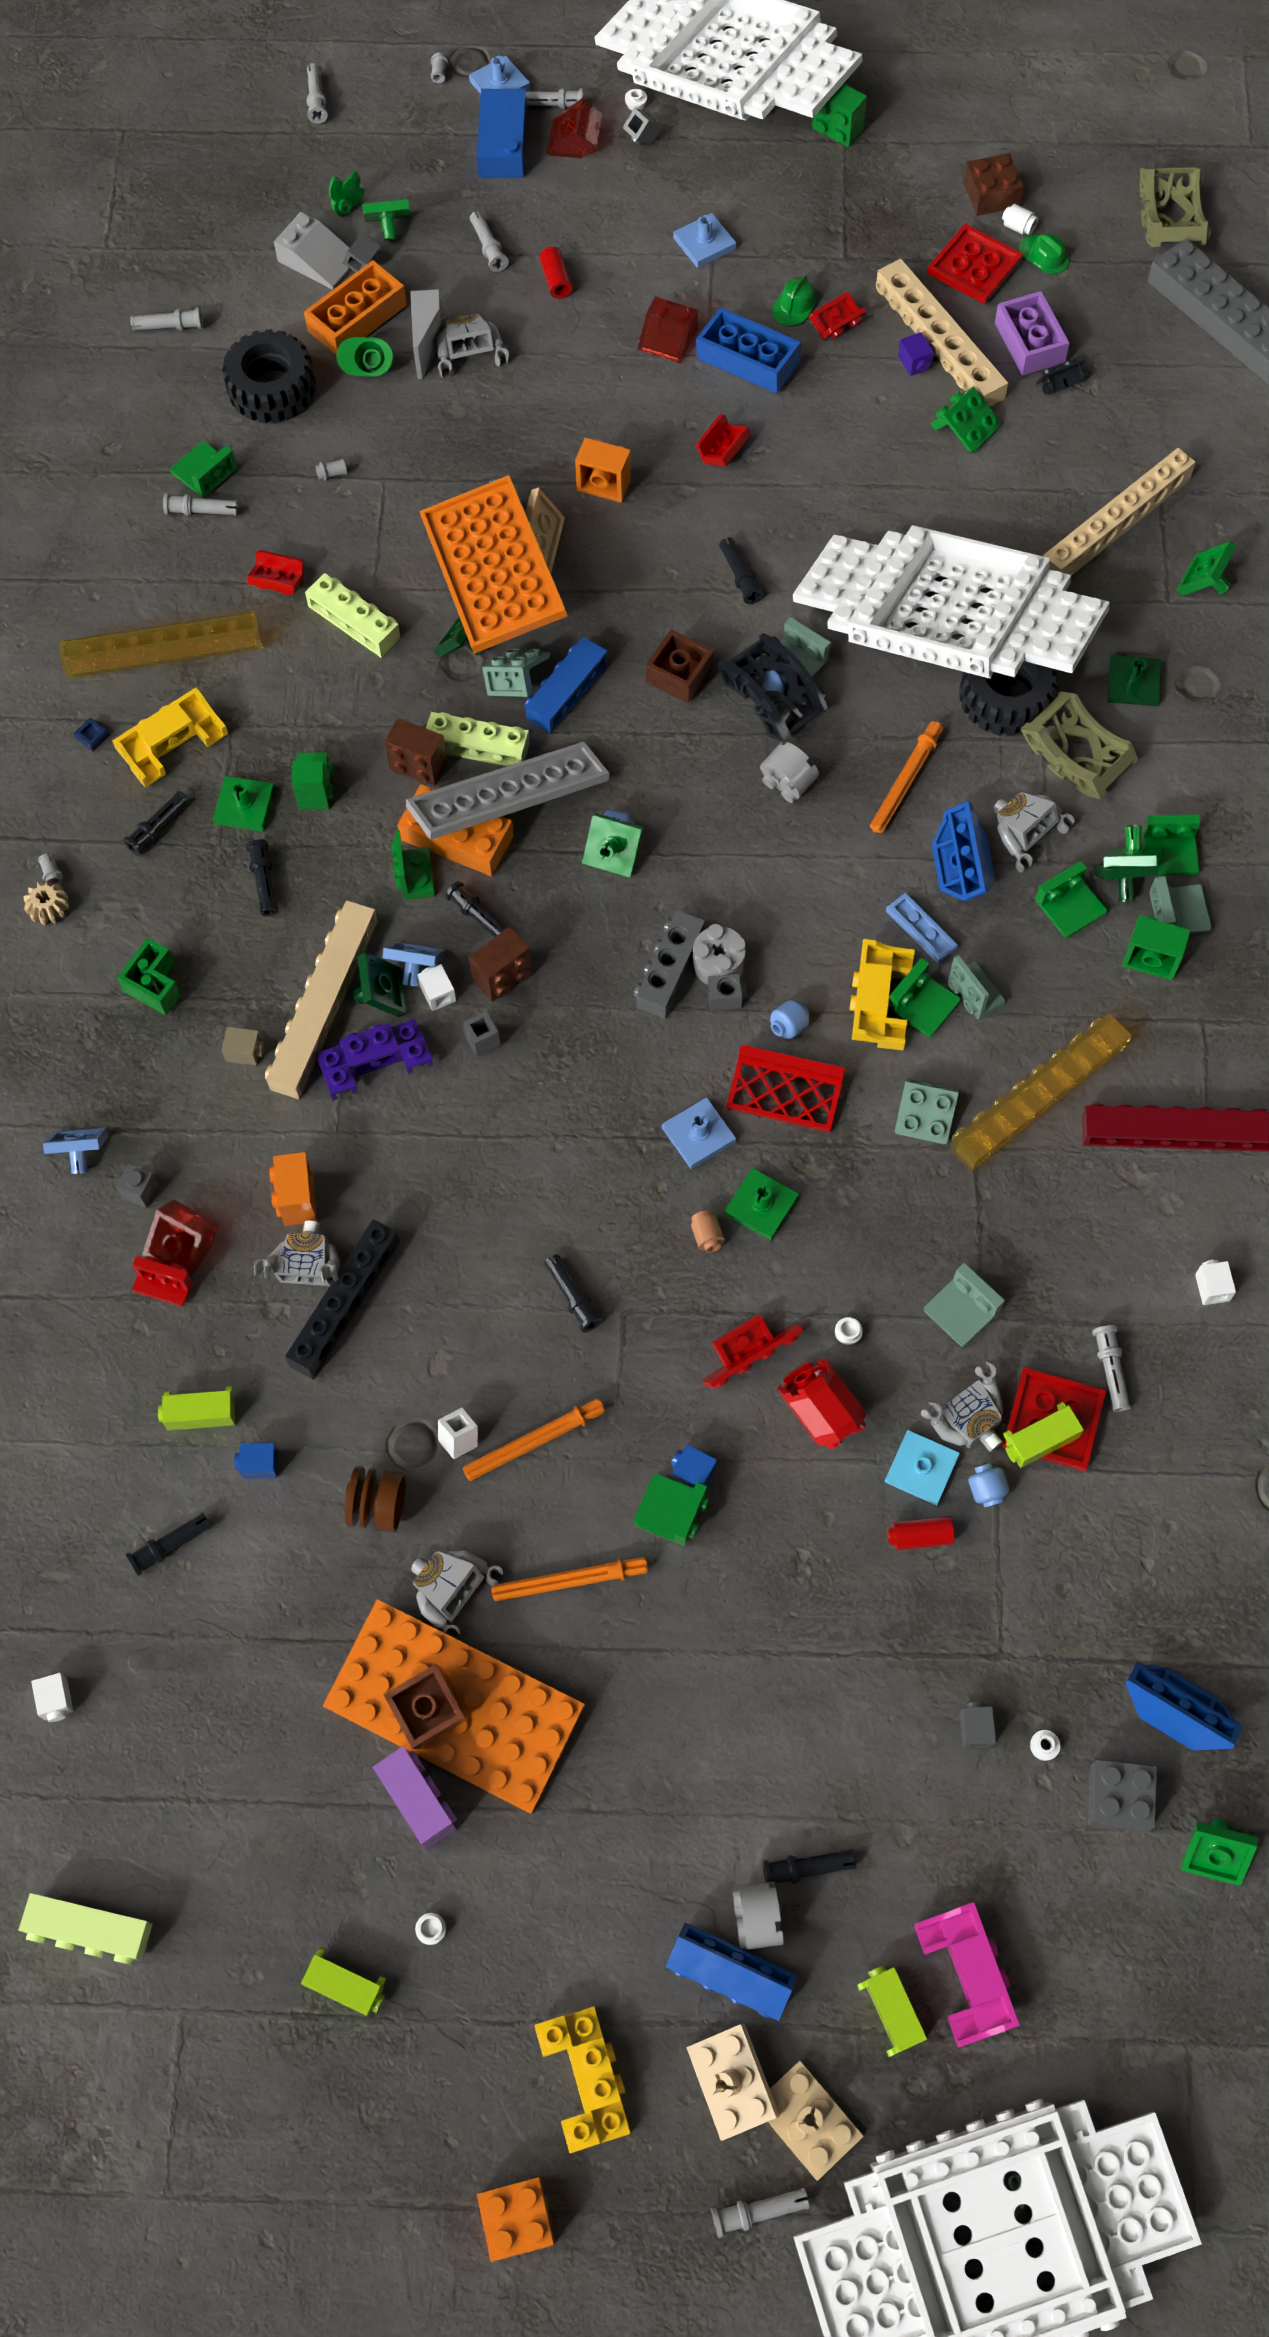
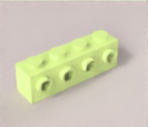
M324 573L305 592L308 607L381 658L401 639L399 624L393 617H387L381 613L377 606L364 601L357 592L348 590L337 578H331Z
M431 712L426 729L444 735L447 755L503 766H510L525 761L530 745L529 731L521 727H508L499 725L496 722L487 723L470 717L461 718L444 712Z
M30 1893L18 1931L27 1933L26 1940L44 1944L45 1938L57 1940L55 1947L73 1951L74 1945L86 1948L84 1954L102 1958L103 1953L106 1952L115 1955L113 1961L132 1965L133 1959L142 1961L153 1924L144 1920Z

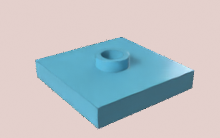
M907 1430L887 1474L885 1483L937 1506L960 1453Z

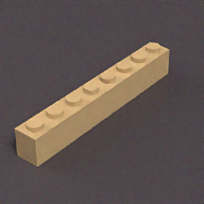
M346 900L343 908L337 911L335 917L336 924L333 931L330 930L327 933L325 949L316 958V969L313 975L310 974L307 978L306 991L303 997L300 996L297 1000L295 1016L293 1019H289L285 1029L286 1036L283 1042L280 1041L276 1047V1058L273 1065L269 1064L267 1067L265 1079L271 1091L300 1099L317 1061L315 1053L321 1052L358 968V955L365 952L378 920L375 909Z

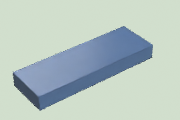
M906 892L886 907V912L937 964L957 950L958 944Z

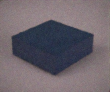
M91 717L73 733L75 739L92 752L110 736L109 731Z

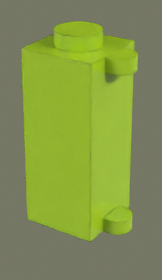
M227 1386L226 1391L171 1395V1391H164L162 1405L158 1406L159 1422H162L168 1431L235 1425L232 1386Z
M1064 1402L1057 1405L1059 1411L1015 1434H1012L1010 1430L1003 1433L1007 1441L1006 1452L1013 1463L1017 1462L1019 1467L1023 1468L1080 1437L1084 1429L1071 1408L1066 1406Z
M320 1947L316 1955L314 1954L301 1984L368 2017H371L373 2012L378 2013L385 1999V1995L381 1993L384 1989L383 1986L386 1978L380 1976L375 1984L323 1959L326 1949Z
M885 1965L868 1972L870 1979L858 1984L857 1987L859 1991L867 1988L892 2043L893 2048L887 2051L888 2056L891 2057L927 2040L895 1968L887 1970Z

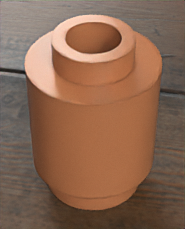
M710 1210L694 1214L691 1218V1228L699 1250L706 1251L707 1253L718 1251L725 1239L717 1217Z

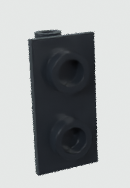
M1069 360L1062 365V368L1057 370L1055 367H1051L1042 372L1043 376L1036 384L1043 382V393L1051 395L1066 388L1063 380H1066L1068 387L1082 383L1088 377L1086 369L1081 367L1086 360Z

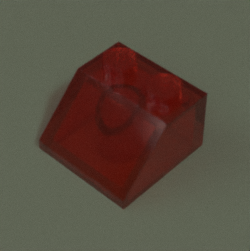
M583 97L567 108L552 121L547 154L550 156L583 158L588 153L594 152L598 146L602 113Z
M655 296L645 316L638 350L681 364L698 330V310Z
M172 1200L156 1210L142 1255L145 1257H155L162 1264L171 1266V1264L181 1265L187 1269L190 1277H192L211 1249L219 1224L180 1202Z

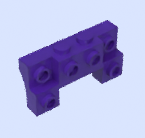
M416 1019L391 1027L390 1023L374 1025L367 1031L347 1035L344 1039L339 1040L340 1045L315 1053L333 1101L338 1099L336 1094L349 1089L352 1090V1093L358 1092L353 1078L402 1061V1059L408 1074L413 1073L412 1067L427 1063L428 1068L433 1066L431 1055Z

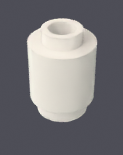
M1013 204L1011 207L1008 206L1002 220H1004V226L1022 235H1031L1037 225L1038 217L1034 216V212Z

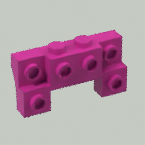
M974 1902L914 1924L924 1955L948 1948L969 2005V2009L947 2016L958 2048L1020 2026L1006 1988L1010 1987L1008 1977L1004 1969L999 1970L995 1960V1957L998 1956L996 1945L992 1938L987 1939Z

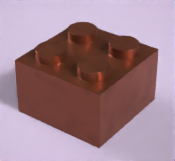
M1010 153L966 162L963 183L976 216L1004 211L1013 204L1020 206L1023 184Z
M670 629L646 664V683L689 703L713 668L714 650Z
M397 718L384 741L389 768L398 775H407L419 783H428L435 786L448 763L444 735Z
M510 926L468 957L472 981L491 1002L498 997L502 998L507 995L511 987L518 982H524L532 972L530 948Z
M437 1664L384 1694L388 1705L413 1749L421 1748L469 1719L442 1667Z

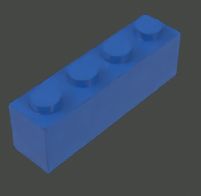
M582 637L577 644L574 643L566 658L556 664L551 676L542 681L534 696L531 695L525 703L526 720L551 734L607 667V650L585 637Z
M686 1922L678 1935L666 1968L672 1970L676 1975L698 1982L709 1991L721 1993L729 1997L734 2003L744 2004L756 2010L761 2016L773 2018L777 2021L781 2018L798 1976Z

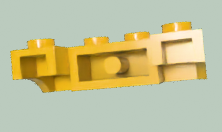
M195 687L169 705L160 708L152 716L141 720L136 726L112 741L115 749L128 763L133 774L146 788L166 775L163 765L158 761L160 757L196 734L207 747H210L227 736L228 732L225 724Z
M863 939L859 972L854 971L852 987L857 988L856 995H851L850 1011H854L852 1040L877 1043V1048L904 1050L907 1020L886 1018L891 978L904 979L912 969L915 949L898 948L885 945L876 940Z
M595 2007L534 2025L543 2057L565 2050L568 2051L583 2104L584 2114L561 2121L569 2153L571 2154L631 2134L620 2095L625 2093L621 2075L614 2076L611 2063L616 2061L611 2042L607 2044L604 2042Z

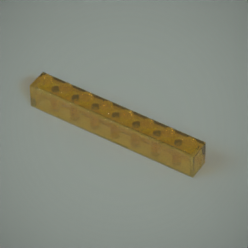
M256 611L58 641L60 662L67 678L263 648Z
M1110 1013L1103 1019L1098 1017L1089 1025L1087 1032L1083 1035L1081 1033L1075 1035L1066 1049H1058L1050 1057V1062L1045 1066L1043 1064L1038 1065L1031 1072V1077L1026 1081H1018L1012 1087V1092L1006 1097L1002 1095L997 1098L988 1112L982 1111L972 1120L973 1124L967 1129L964 1127L960 1128L952 1136L953 1142L950 1150L971 1172L975 1171L1125 1049L1132 1035Z

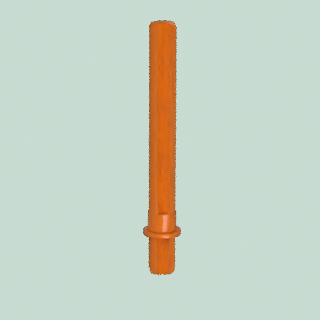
M931 721L924 734L918 737V744L870 824L873 832L880 834L884 832L930 751L936 748V741L943 731L940 722Z
M596 1398L579 1408L574 1406V1410L465 1465L463 1471L467 1479L472 1481L580 1425L585 1427L586 1422L605 1412L601 1400Z
M645 1557L623 1561L617 1558L618 1561L495 1584L491 1588L494 1601H501L620 1578L621 1581H624V1577L647 1573V1562Z

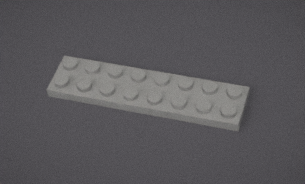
M581 742L406 799V807L429 839L432 840L609 780V772L585 742Z

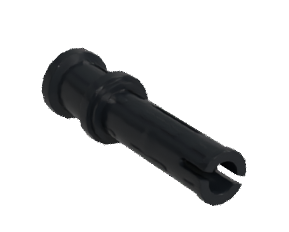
M727 537L729 545L724 538L720 541L719 547L735 575V585L738 589H741L744 603L754 604L762 599L764 591L757 585L754 572L748 570L733 538Z
M177 791L147 822H140L137 825L138 828L129 837L125 836L123 838L124 845L137 856L142 854V849L150 841L154 842L157 839V833L189 804V799L181 791Z
M256 839L246 844V851L250 854L251 860L249 869L255 876L261 915L273 916L277 913L270 877L272 862L268 859L267 850L269 845L266 840Z
M461 881L455 882L447 890L445 898L448 901H453L461 908L460 912L463 915H470L494 938L507 929L480 904L477 895H472L464 888V883Z
M559 1254L552 1255L553 1261L550 1257L544 1261V1265L548 1268L569 1302L568 1310L578 1319L581 1324L580 1330L586 1333L598 1327L602 1323L603 1318L594 1311L590 1304V1297L582 1294Z
M202 1512L199 1516L157 1541L150 1539L144 1547L132 1554L128 1552L125 1555L136 1574L140 1576L144 1569L156 1562L162 1563L165 1555L205 1531L212 1529V1526Z
M852 1849L800 1859L791 1855L787 1856L786 1860L762 1861L765 1882L774 1881L775 1884L788 1881L795 1884L803 1877L856 1869V1864L854 1863L855 1856Z

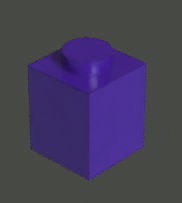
M921 332L900 340L898 357L910 376L931 369L934 352Z

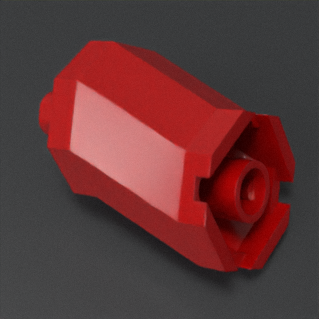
M821 1358L817 1360L819 1365L812 1366L810 1362H807L787 1374L783 1379L785 1386L779 1385L777 1390L808 1432L812 1441L819 1446L826 1445L828 1449L838 1447L843 1442V1439L851 1433H858L865 1428L866 1423L864 1419L866 1413L835 1372L831 1363Z

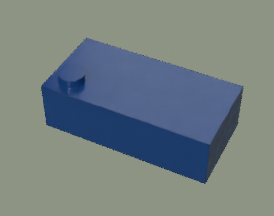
M481 89L477 145L479 177L523 178L527 114L525 89Z
M721 307L696 338L697 359L776 394L801 362L800 341Z

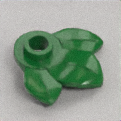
M355 170L344 182L336 176H333L329 187V196L332 199L331 207L335 214L339 216L347 215L351 208L358 205L364 196L365 189L360 187L361 180Z

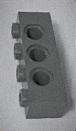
M678 910L675 911L672 919H667L663 930L665 935L662 940L658 939L654 948V954L656 955L653 961H648L646 964L643 983L639 982L635 988L633 997L636 998L637 1009L666 1019L692 962L695 939L705 930V920ZM682 940L683 943L676 944L673 941ZM666 961H671L674 964L668 966L664 965L663 963ZM662 983L664 986L655 987L653 984Z

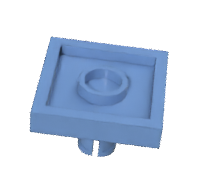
M495 56L496 61L493 57L490 64L469 74L471 84L480 94L481 89H525L526 92L530 90V82L507 56Z
M713 213L703 215L698 220L674 231V240L697 268L736 250V242Z
M394 941L384 947L382 958L405 962L402 984L408 985L409 983L410 986H419L417 974L420 973V966H436L444 960L445 949Z
M707 1097L662 1124L663 1131L690 1169L695 1168L736 1143L735 1136Z
M107 1127L53 1132L43 1143L44 1154L69 1152L71 1173L78 1174V1171H80V1174L89 1171L86 1150L100 1149L108 1139Z

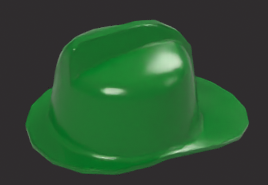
M1055 234L1028 236L1020 243L1019 251L1023 254V257L1045 273L1058 274L1064 271L1069 264L1065 243L1061 237Z
M803 275L802 278L789 280L776 300L772 312L774 319L780 325L793 327L803 323L818 300L817 293L807 280V276Z
M348 338L340 344L336 355L340 368L353 376L375 377L383 375L389 370L393 360L392 349L389 344L379 338Z

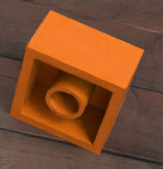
M584 438L575 459L577 491L622 503L631 482L630 449L604 443L600 440Z
M306 1152L273 1156L274 1166H269L271 1183L274 1184L275 1191L271 1192L273 1208H276L277 1218H282L285 1226L304 1224L305 1221L317 1222L313 1171Z
M541 2177L477 2194L491 2262L555 2244Z

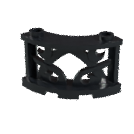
M762 633L759 635L760 640L730 661L723 659L717 663V667L726 686L735 690L744 699L749 697L756 704L757 707L754 711L764 724L769 737L785 742L791 738L793 732L829 709L826 704L827 698L801 662L775 636L771 637ZM763 670L779 671L788 675L789 687L787 697L778 691H763L762 686L765 680ZM757 673L759 680L755 681L751 677H755ZM802 696H806L811 708L801 714L794 703L798 707L804 708L806 703L802 700ZM771 700H778V706L775 707ZM791 713L795 719L786 725L785 722Z

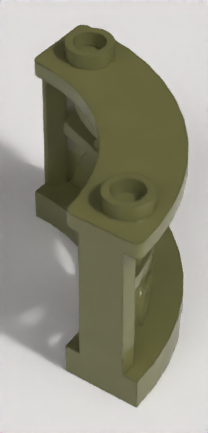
M1199 167L1140 168V199H1143L1145 210H1141V221L1143 229L1147 228L1145 238L1149 246L1161 247V242H1177L1185 238L1189 241H1197L1200 245H1206L1207 239L1210 238L1211 229L1201 208L1200 186L1202 185L1203 176ZM1174 173H1188L1189 186L1184 187L1182 185L1183 177H1181L1176 187L1172 185ZM1154 174H1170L1167 182L1160 177L1154 176ZM1164 193L1165 197L1162 201H1157L1155 199V197L1157 196L1161 200L1162 194ZM1169 197L1186 212L1184 217L1177 223H1174L1168 216L1157 213L1165 208Z
M1060 691L1057 694V698L1031 723H1026L1021 728L1025 739L1035 754L1038 755L1041 752L1050 763L1047 767L1062 780L1067 777L1076 784V790L1101 800L1107 794L1105 789L1131 763L1135 764L1138 761L1133 744L1102 727L1088 713L1081 699L1074 693ZM1063 707L1065 711L1061 715L1060 724L1056 713ZM1051 719L1052 726L1045 727L1044 725ZM1065 735L1088 739L1092 750V758L1076 757L1070 759L1066 755L1068 741ZM1059 740H1060V743H1061V748H1059V747L1055 744V743H1058ZM1116 757L1118 758L1113 764L1105 763L1114 761ZM1079 764H1084L1086 766L1085 768H1083ZM1101 770H1106V771L1100 776Z

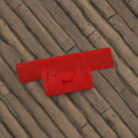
M756 1314L711 1342L724 1366L702 1379V1383L704 1386L714 1387V1389L725 1385L729 1381L728 1377L736 1372L737 1374H742L752 1367L751 1363L757 1359H767L776 1352L775 1348L782 1344L786 1346L795 1342L799 1338L798 1334L804 1331L802 1326L792 1324L772 1336L762 1316Z

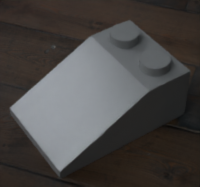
M301 211L274 241L278 262L332 290L336 288L351 270L343 264L349 247L319 220Z
M439 289L411 291L413 350L417 379L424 377L437 353V336L442 329L446 328L447 319L446 316H442V314H445L444 299L439 297Z

